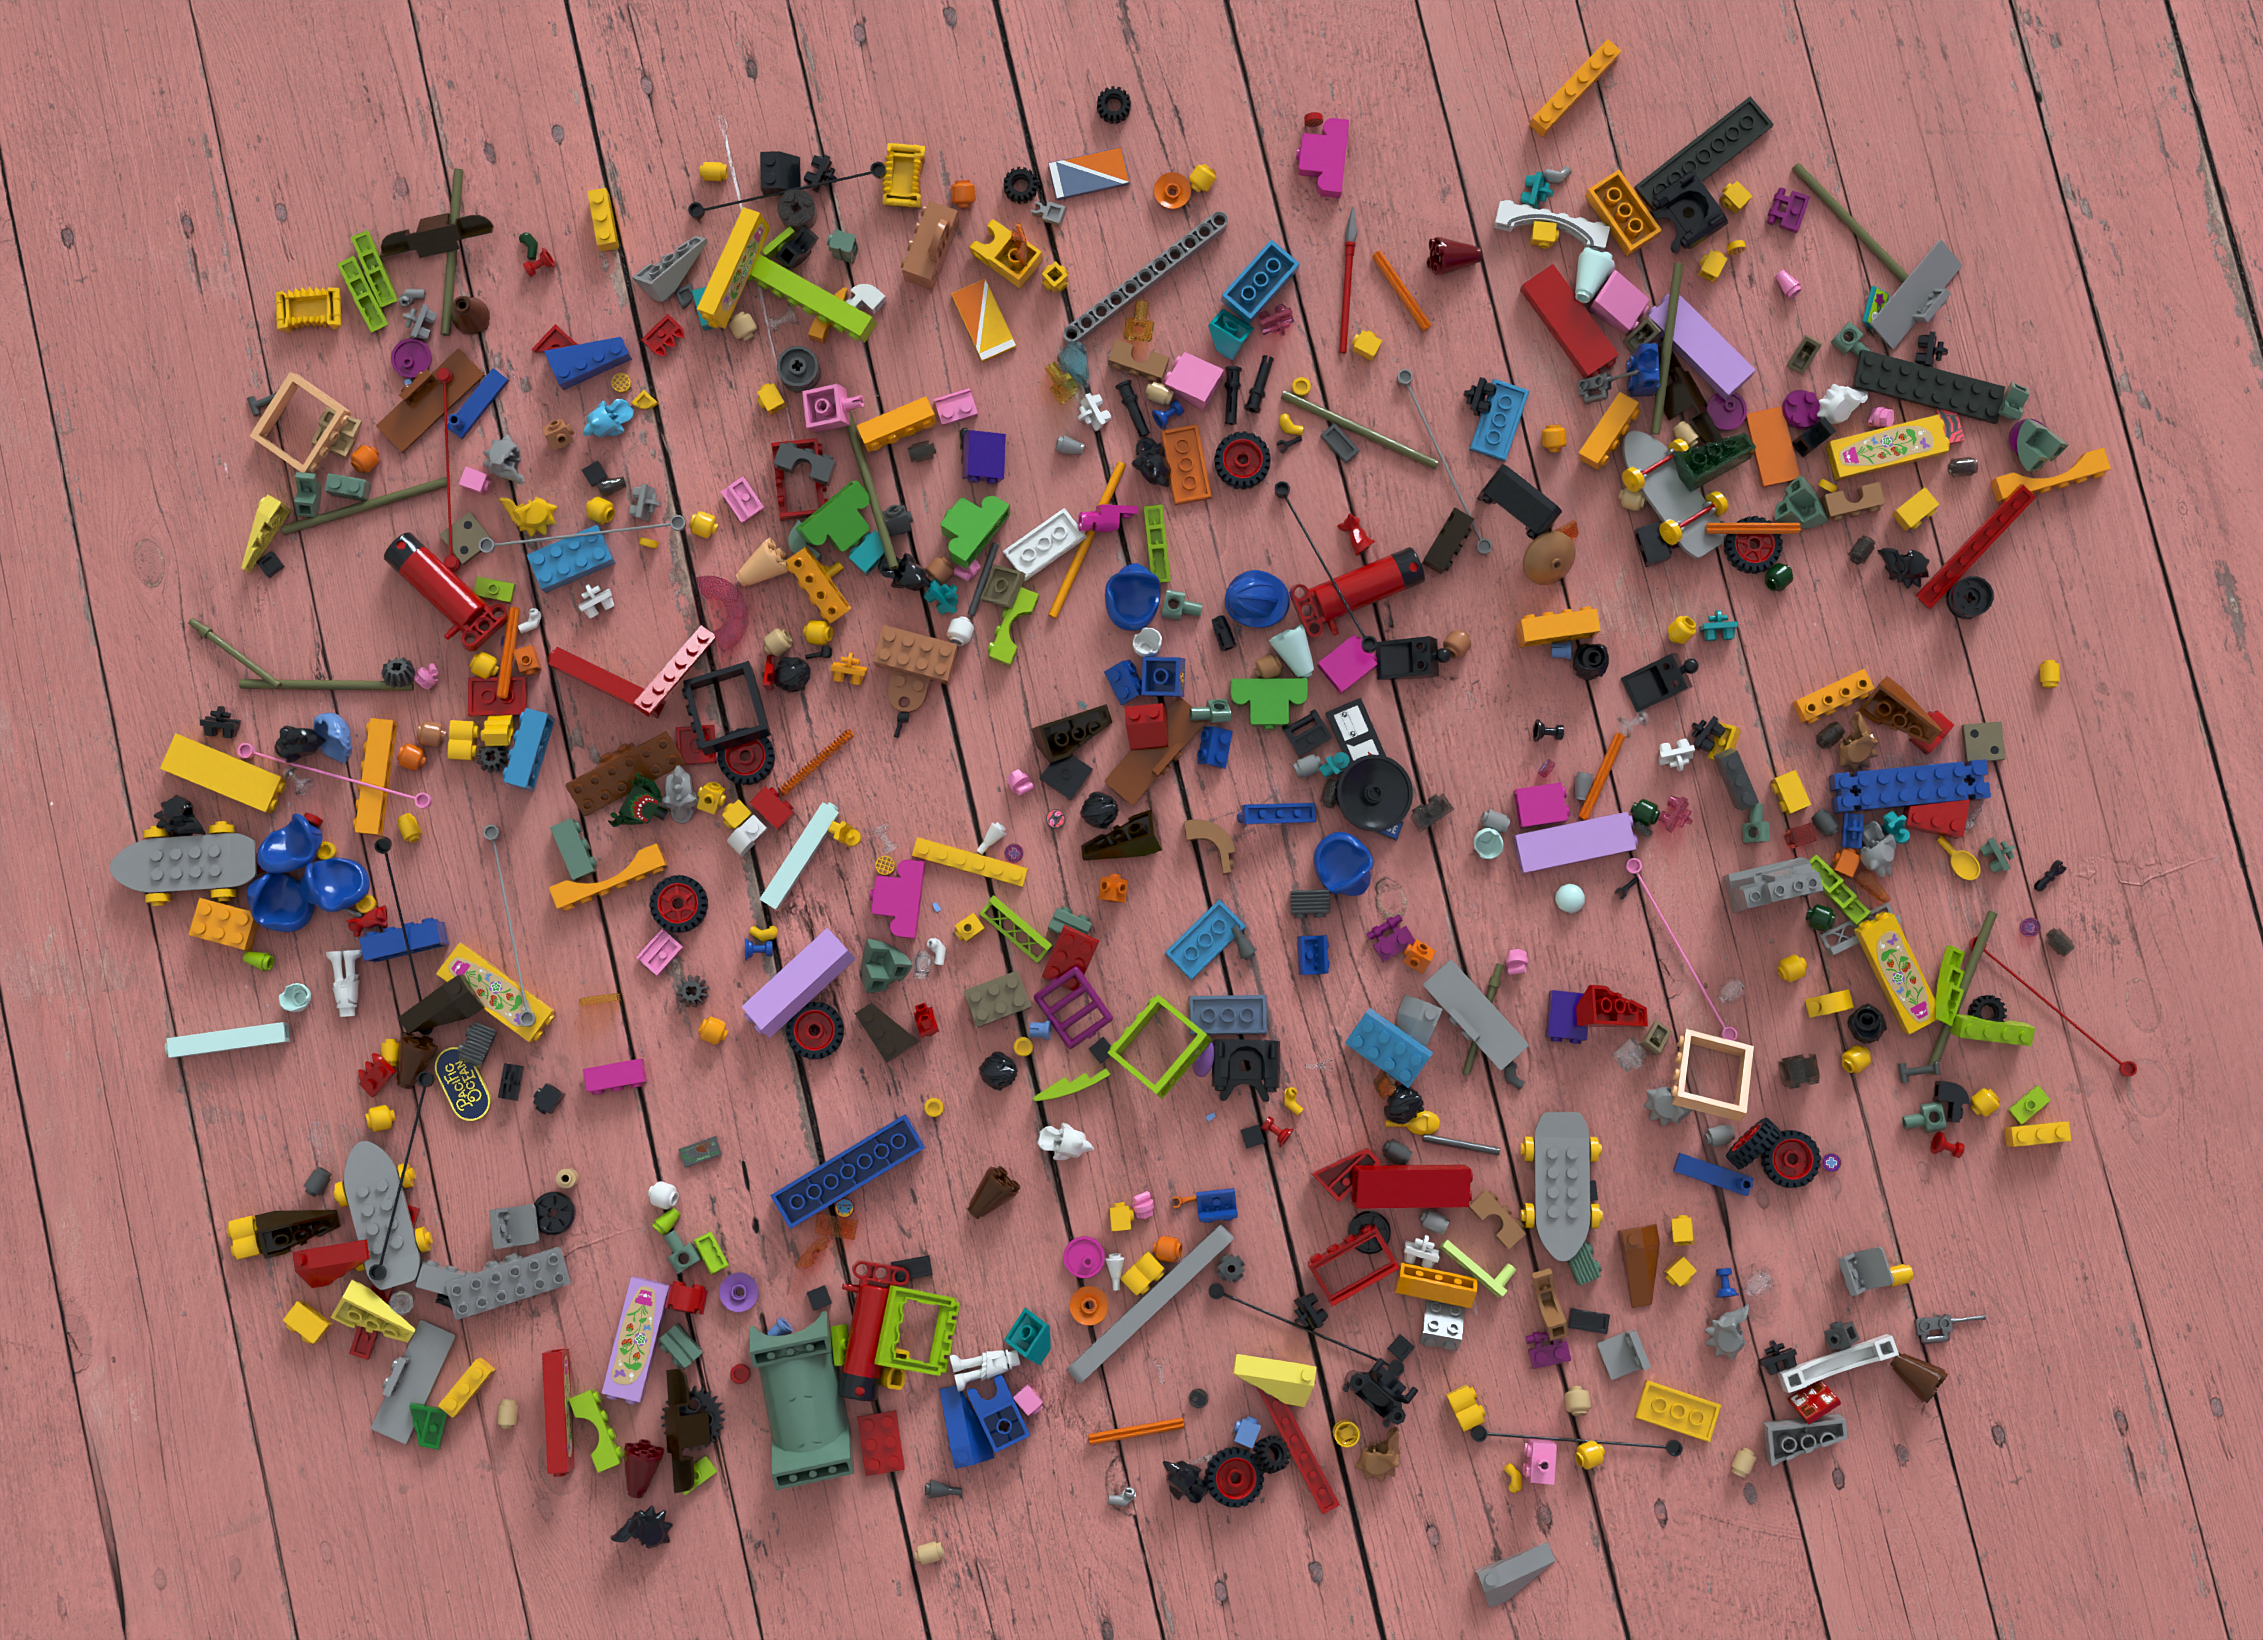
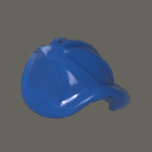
M1134 563L1123 567L1119 573L1114 574L1107 581L1105 605L1111 621L1117 627L1128 631H1136L1146 627L1153 620L1159 607L1160 580L1146 567Z
M1260 570L1246 571L1235 577L1229 584L1225 594V606L1230 617L1240 624L1253 628H1265L1277 624L1286 616L1290 605V596L1285 584L1276 576Z
M293 814L287 826L271 832L262 842L257 851V862L265 872L272 874L285 873L302 868L310 863L322 844V832L310 824L304 816Z
M1335 832L1323 838L1317 845L1314 852V867L1319 880L1330 893L1358 896L1362 895L1370 884V870L1373 867V857L1367 847L1356 837L1345 832Z
M330 858L307 864L305 874L300 882L299 892L307 902L319 906L322 910L337 912L361 901L369 891L370 880L367 871L358 862L346 858Z
M267 873L253 881L247 888V901L253 919L259 925L270 930L294 932L302 929L311 920L315 905L307 902L299 892L300 881L283 873Z

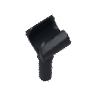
M1300 436L1287 442L1280 440L1276 445L1285 444V448L1280 450L1281 453H1285L1288 447L1302 441V437Z
M822 646L821 652L807 654L805 658H830L832 656V648L830 646Z
M900 712L898 714V723L894 737L899 738L902 722L909 721L908 712Z
M1636 878L1632 879L1623 888L1620 887L1615 890V893L1618 890L1624 891V895L1619 899L1626 897V892L1638 881Z

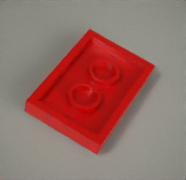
M481 677L468 678V716H520L522 712H525V708H527V677H510L508 697L506 699H501L497 696L499 677H489L488 679Z
M1064 925L1041 977L1051 981L1056 977L1059 978L1075 966L1079 967L1085 975L1099 940ZM1074 976L1061 986L1074 991L1080 986V982Z
M897 1411L857 1416L865 1475L870 1476L905 1470Z

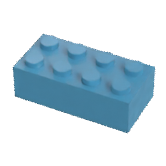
M1271 239L1222 294L1221 302L1250 325L1299 270L1300 263Z
M595 525L576 534L602 530L598 525ZM603 534L564 538L527 554L540 588L545 593L615 564Z
M525 708V712H522L519 718L520 728L516 730L514 735V748H511L509 751V765L503 771V782L516 788L534 792L555 718L547 713Z
M1371 1008L1367 1010L1345 1042L1346 1045L1407 1088L1411 1086L1433 1054L1431 1050Z

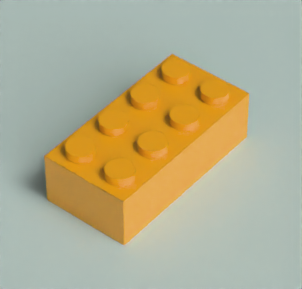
M1620 169L1589 188L1585 194V198L1601 221L1610 227V234L1626 257L1656 239L1662 231Z
M1591 606L1582 607L1580 611L1574 612L1572 609L1562 610L1560 614L1545 612L1539 617H1535L1534 614L1525 615L1516 625L1519 648L1592 638L1601 631L1597 608L1591 609Z

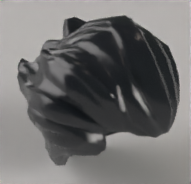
M1599 643L1580 645L1576 649L1573 659V669L1576 671V676L1587 681L1596 679L1599 676L1603 677L1609 664V654L1606 645Z
M784 657L780 659L775 669L774 684L787 692L803 691L810 679L811 669L801 658Z
M1093 792L1084 801L1080 815L1092 827L1107 829L1108 825L1118 816L1117 812L1119 809L1116 801L1111 796L1101 792Z
M1868 1003L1855 1010L1847 1020L1848 1028L1851 1030L1853 1037L1863 1042V1044L1878 1041L1883 1032L1887 1030L1883 1014L1876 1007Z
M1000 1051L993 1052L991 1056L985 1058V1061L978 1068L982 1080L991 1088L999 1091L1011 1085L1015 1081L1018 1072L1013 1059Z
M1401 1084L1395 1087L1393 1093L1387 1098L1388 1105L1384 1106V1114L1394 1123L1406 1124L1413 1117L1416 1118L1419 1112L1424 1111L1422 1097L1411 1087L1407 1088Z

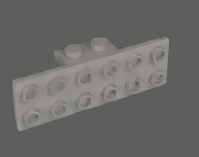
M1942 240L1936 242L1870 322L1871 327L1890 349H1894L1916 322L1932 320L1937 310L1946 303L1947 298L1951 295L1944 288L1959 271L1962 264Z
M1449 960L1423 984L1429 993L1449 1013L1450 1017L1448 1019L1456 1027L1459 1024L1463 1029L1461 1032L1468 1041L1472 1039L1499 1070H1503L1529 1046L1526 1040L1453 960Z
M555 1247L522 1258L521 1254L517 1255L514 1253L506 1256L505 1260L502 1261L497 1259L491 1260L486 1263V1266H483V1271L445 1283V1287L455 1319L459 1320L568 1285L571 1281L561 1248Z
M419 1321L404 1356L394 1360L391 1366L392 1374L383 1383L382 1388H384L382 1394L385 1395V1398L371 1426L372 1430L403 1444L408 1443L414 1430L412 1413L409 1407L410 1402L425 1405L456 1338L455 1334L427 1321Z

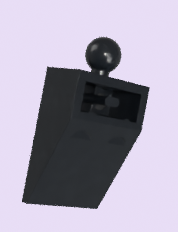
M1431 636L1377 642V680L1439 677V662H1448L1451 658V653L1447 648H1440L1438 650L1437 639Z
M1671 653L1622 677L1621 680L1636 712H1639L1692 688L1693 686L1687 673H1695L1699 668V664L1692 658L1687 659L1682 664L1678 654ZM1665 663L1670 664L1669 669L1666 667ZM1674 680L1678 681L1677 687H1675L1676 685L1673 682Z

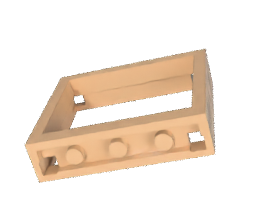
M289 372L253 429L250 437L300 472L314 473L316 469H319L321 460L328 455L331 444L338 439L342 427L348 423L347 419L352 412L300 375ZM299 386L336 411V414L304 464H301L266 439Z
M1686 1029L1683 1035L1679 1036L1677 1043L1679 1052H1677L1675 1057L1677 1069L1675 1068L1673 1073L1675 1085L1671 1089L1673 1096L1672 1105L1741 1122L1747 1112L1754 1046ZM1690 1044L1740 1057L1735 1105L1684 1092Z

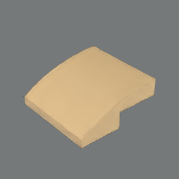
M326 407L318 422L319 428L311 441L312 445L315 446L336 414L335 410ZM351 416L347 419L348 423L340 430L338 439L329 448V452L346 459L354 446L362 421Z

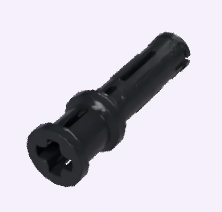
M1262 356L1254 387L1249 390V400L1244 406V409L1249 412L1260 413L1261 411L1260 404L1262 399L1265 398L1264 388L1274 358L1271 356L1268 363H1266L1268 356Z
M1227 366L1225 367L1227 379L1224 383L1227 389L1225 424L1236 425L1238 390L1241 387L1239 380L1242 368Z
M1127 380L1115 387L1121 394L1122 404L1127 407L1139 438L1150 434V431L1138 406V396L1134 394L1131 386L1132 382Z

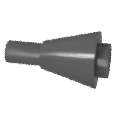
M1237 925L1232 927L1231 931L1236 938L1240 959L1245 958V960L1254 957L1256 955L1254 952L1257 949L1242 935Z
M930 1479L929 1483L925 1484V1495H928V1499L948 1495L961 1496V1487H949V1485Z

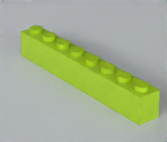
M761 254L758 255L748 281L754 280L760 288L764 290L768 288L772 290V294L780 299L782 297L786 298L787 302L792 306L797 307L798 305L802 307L806 314L818 316L817 319L822 323L832 324L835 330L840 333L843 331L848 333V336L854 341L858 342L860 340L864 343L867 341L877 325L872 316Z

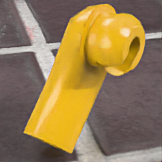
M1288 414L1280 415L1279 425L1285 433L1302 435L1303 426L1293 425Z
M1509 1462L1503 1470L1511 1477V1483L1508 1486L1509 1490L1512 1493H1516L1523 1487L1522 1474Z

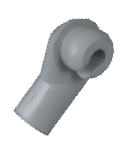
M1565 166L1560 171L1546 169L1543 172V177L1548 182L1558 184L1568 177L1572 171L1568 166Z
M425 289L405 290L399 297V304L406 307L416 298L425 299Z
M1128 1487L1119 1496L1109 1494L1108 1504L1127 1506L1134 1500L1136 1492L1132 1487Z

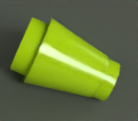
M246 951L243 961L261 971H269L274 965V956L266 952Z
M673 1207L655 1219V1223L652 1226L664 1236L670 1232L681 1214Z

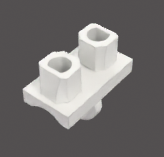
M1090 393L1086 394L1085 398L1080 401L1082 405L1079 407L1081 414L1077 418L1079 421L1085 420L1087 425L1092 424L1095 432L1100 430L1111 419L1109 411L1100 412L1098 409L1103 404L1100 394L1093 396Z
M588 584L586 585L587 592L581 594L584 599L591 596L590 599L579 604L581 612L584 611L589 618L599 614L595 607V604L599 602L602 603L605 610L614 606L610 588L595 595V593L601 591L600 587L591 588Z
M1687 739L1677 741V749L1673 750L1670 743L1660 744L1658 759L1660 766L1669 764L1670 768L1677 767L1678 771H1683V765L1689 764V759H1693L1695 748L1694 745L1690 746Z
M1424 1235L1423 1240L1416 1238L1415 1242L1406 1240L1404 1244V1261L1414 1264L1417 1256L1423 1258L1422 1267L1432 1269L1435 1262L1438 1263L1439 1250L1433 1249L1434 1243L1428 1242L1429 1236Z

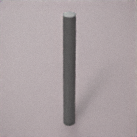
M992 542L967 613L971 616H975L999 547L997 543Z
M1424 1134L1422 1139L1423 1142L1493 1155L1500 1154V1148L1427 1134Z

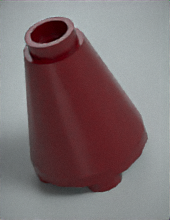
M1435 237L1429 240L1430 257L1427 258V267L1431 268L1435 275H1443L1466 268L1481 261V249L1458 241Z
M641 1439L639 1443H625L626 1487L628 1495L633 1498H642L663 1458L664 1448L651 1445L649 1440Z

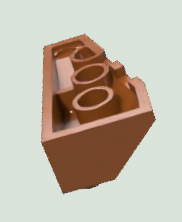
M1888 676L1878 684L1858 710L1874 723L1879 725L1882 723L1891 727L1892 730L1907 733L1908 736L1927 744H1931L1942 731L1903 687Z
M1652 1224L1618 1230L1631 1306L1635 1308L1652 1305L1660 1247L1657 1225Z

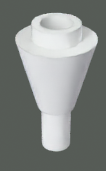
M992 822L983 843L978 847L977 851L983 855L989 846L1007 835L1004 832L1006 828L999 822L996 824Z
M1119 1253L1109 1254V1257L1105 1258L1112 1278V1287L1115 1291L1120 1290V1277L1125 1259Z

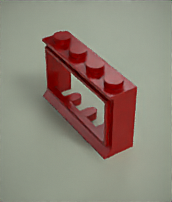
M817 438L782 442L784 444L787 442L794 443L799 449L811 448L815 451L816 455H823L821 443L818 444ZM781 442L771 443L773 462ZM775 468L780 521L811 516L816 510L788 512L784 471ZM815 482L819 509L828 501V499H824L823 492H827L826 485Z
M1368 1224L1360 1229L1361 1232L1358 1234H1350L1343 1239L1344 1242L1338 1245L1336 1243L1332 1244L1326 1249V1252L1321 1255L1320 1253L1314 1254L1309 1258L1308 1267L1326 1295L1331 1307L1400 1269L1396 1258L1376 1224L1372 1226ZM1376 1237L1390 1262L1331 1295L1317 1269L1369 1239Z

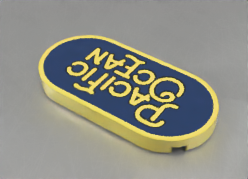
M458 1047L445 1049L436 1059L435 1073L454 1113L466 1121H476L483 1118L489 1111L491 1095L478 1067L460 1061L459 1054H457Z

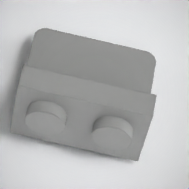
M534 1204L489 1210L494 1249L539 1242Z
M1882 1247L1852 1252L1838 1259L1839 1267L1844 1275L1846 1288L1850 1296H1856L1866 1290L1889 1286L1894 1283V1278Z
M1427 1300L1424 1325L1419 1344H1425L1428 1347H1441L1449 1351L1458 1350L1462 1341L1465 1307Z

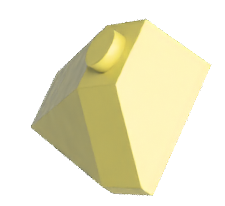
M268 494L258 504L259 508L255 515L241 566L248 573H251L257 561H259L292 511L282 502Z
M353 1280L349 1283L331 1316L332 1319L348 1327L355 1328L356 1325L366 1328L367 1332L373 1333L374 1330L383 1332L385 1337L407 1343L416 1330L370 1288Z
M1235 1354L1233 1374L1249 1384L1262 1389L1265 1393L1274 1396L1284 1404L1305 1407L1314 1388L1317 1367Z

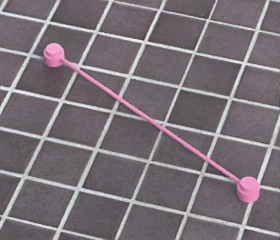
M242 743L238 747V754L242 758L251 759L254 755L286 763L285 760L257 753L255 747L249 743ZM293 762L286 763L414 799L416 806L422 809H427L432 804V797L423 792L414 797Z
M1637 858L1629 859L1625 864L1626 871L1630 874L1636 873L1638 879L1640 880L1643 888L1645 889L1647 895L1649 896L1651 902L1657 910L1660 918L1662 919L1664 925L1666 926L1668 932L1674 940L1677 948L1679 949L1681 955L1683 956L1685 962L1691 970L1694 978L1696 979L1698 985L1700 986L1702 992L1708 1000L1711 1008L1713 1009L1715 1015L1723 1027L1720 1034L1721 1038L1735 1041L1738 1035L1736 1029L1733 1027H1726L1724 1025L1713 1003L1711 1002L1709 996L1707 995L1705 989L1699 981L1696 973L1694 972L1692 966L1690 965L1688 959L1686 958L1684 952L1678 944L1675 936L1673 935L1671 929L1669 928L1667 922L1661 914L1658 906L1656 905L1654 899L1652 898L1650 892L1644 884L1641 876L1639 875L1638 872L1642 868L1641 861Z

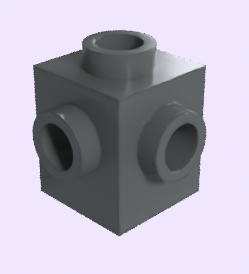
M1226 1254L1218 1260L1219 1264L1217 1267L1219 1270L1216 1272L1223 1281L1227 1279L1228 1282L1233 1280L1235 1283L1243 1277L1242 1273L1245 1270L1242 1267L1245 1264L1239 1256L1234 1257L1233 1254L1230 1256ZM1229 1265H1233L1235 1267L1234 1272L1228 1271L1227 1268Z
M1853 1321L1831 1323L1830 1328L1824 1331L1826 1341L1831 1350L1839 1348L1840 1351L1849 1349L1852 1344L1860 1340Z

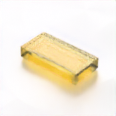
M612 993L583 997L579 999V1005L590 1006L621 1001V994Z

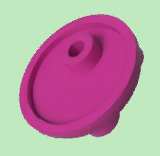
M1087 1236L1077 1237L1069 1242L1065 1248L1064 1264L1067 1270L1076 1277H1092L1104 1265L1105 1253L1103 1247L1094 1238Z

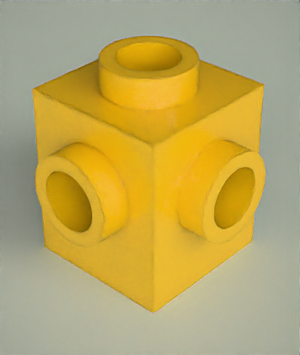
M1056 261L1052 265L1045 267L1041 273L1042 285L1048 291L1052 290L1054 294L1058 290L1061 292L1068 285L1069 273L1064 266H1060Z
M707 782L698 791L697 797L699 801L697 808L715 815L720 806H723L727 796L724 795L726 788L721 787L716 782Z

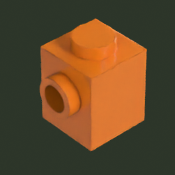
M533 645L513 650L520 673L532 676L537 674V671L542 670L536 648Z
M1851 848L1842 849L1839 852L1836 851L1832 858L1834 864L1831 869L1844 878H1853L1861 857L1857 855V851Z

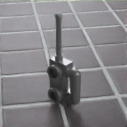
M1635 370L1617 376H1611L1605 372L1602 375L1597 374L1595 377L1578 381L1579 396L1583 397L1585 404L1606 400L1608 398V390L1612 389L1611 382L1620 378L1638 375L1639 371ZM1599 389L1600 393L1592 395L1593 390Z
M1944 1314V1316L1936 1315V1317L1914 1319L1916 1335H1920L1923 1344L1947 1342L1950 1340L1949 1332L1953 1331L1952 1324L1985 1320L1986 1315L1982 1314L1981 1316L1955 1319L1951 1318L1948 1314ZM1940 1329V1335L1928 1336L1930 1330Z

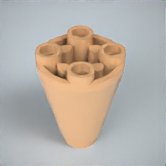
M769 537L739 569L736 577L740 584L745 587L785 574L789 571L784 559L787 555L781 547L777 548L775 542Z

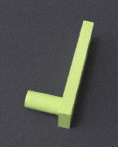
M1445 1240L1439 1246L1443 1252L1470 1275L1477 1278L1496 1297L1500 1298L1505 1295L1507 1290L1504 1286L1517 1271L1512 1265L1507 1263L1494 1280L1450 1241Z

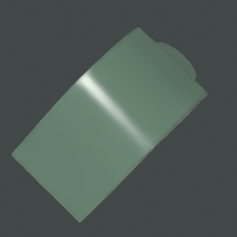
M2011 382L2003 396L1998 413L2014 421L2016 419L2020 420L2023 415L2022 407L2030 395L2029 389Z
M297 472L295 481L298 492L294 500L297 516L316 517L321 502V483L317 482L316 474Z
M798 520L788 537L792 553L795 554L805 546H808L818 562H820L823 558L822 555L810 547L795 529L802 523Z

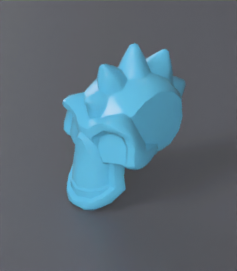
M622 399L614 400L610 406H607L605 401L600 402L596 410L586 417L587 425L583 430V436L596 435L602 438L607 435L617 436L623 433L625 430L621 424L633 417L634 410L629 405V402Z

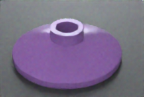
M1212 1042L1192 1064L1193 1071L1198 1077L1206 1076L1212 1068L1214 1061Z
M741 1272L727 1276L721 1283L719 1296L723 1305L734 1312H743L750 1309L756 1303L759 1294L756 1281L750 1275ZM738 1288L743 1289L741 1296L736 1293Z

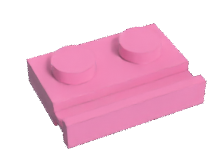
M970 388L934 399L942 426L978 416Z
M744 476L721 491L742 524L765 509Z
M661 929L636 958L656 976H659L684 947L664 929Z

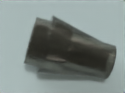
M624 477L601 479L600 482H597L601 497H608L627 487Z

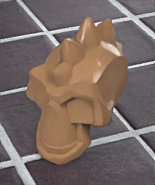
M1856 712L1852 716L1850 723L1854 730L1847 738H1843L1838 751L1840 755L1839 766H1849L1854 772L1858 770L1860 765L1869 768L1871 766L1870 758L1878 756L1874 749L1878 740L1874 738L1872 731L1866 725L1861 712Z
M1397 1427L1387 1432V1440L1379 1444L1374 1442L1372 1445L1365 1447L1361 1452L1360 1459L1354 1467L1363 1470L1365 1479L1375 1476L1382 1483L1385 1475L1395 1477L1394 1468L1400 1466L1399 1454L1401 1453L1399 1450V1429Z

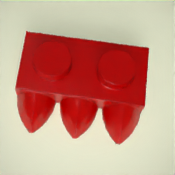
M667 314L641 341L654 354L666 356L664 346L675 347L673 337L685 338L683 328Z
M372 1053L373 1063L365 1062L366 1071L358 1070L361 1081L359 1085L371 1097L376 1096L396 1073V1070L381 1055Z

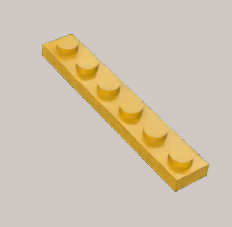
M918 837L912 856L1020 887H1023L1028 868Z

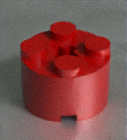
M673 1281V1285H669L665 1309H670V1306H672L674 1311L696 1314L698 1310L700 1315H704L708 1291L702 1285L693 1284L692 1287H686L684 1282Z

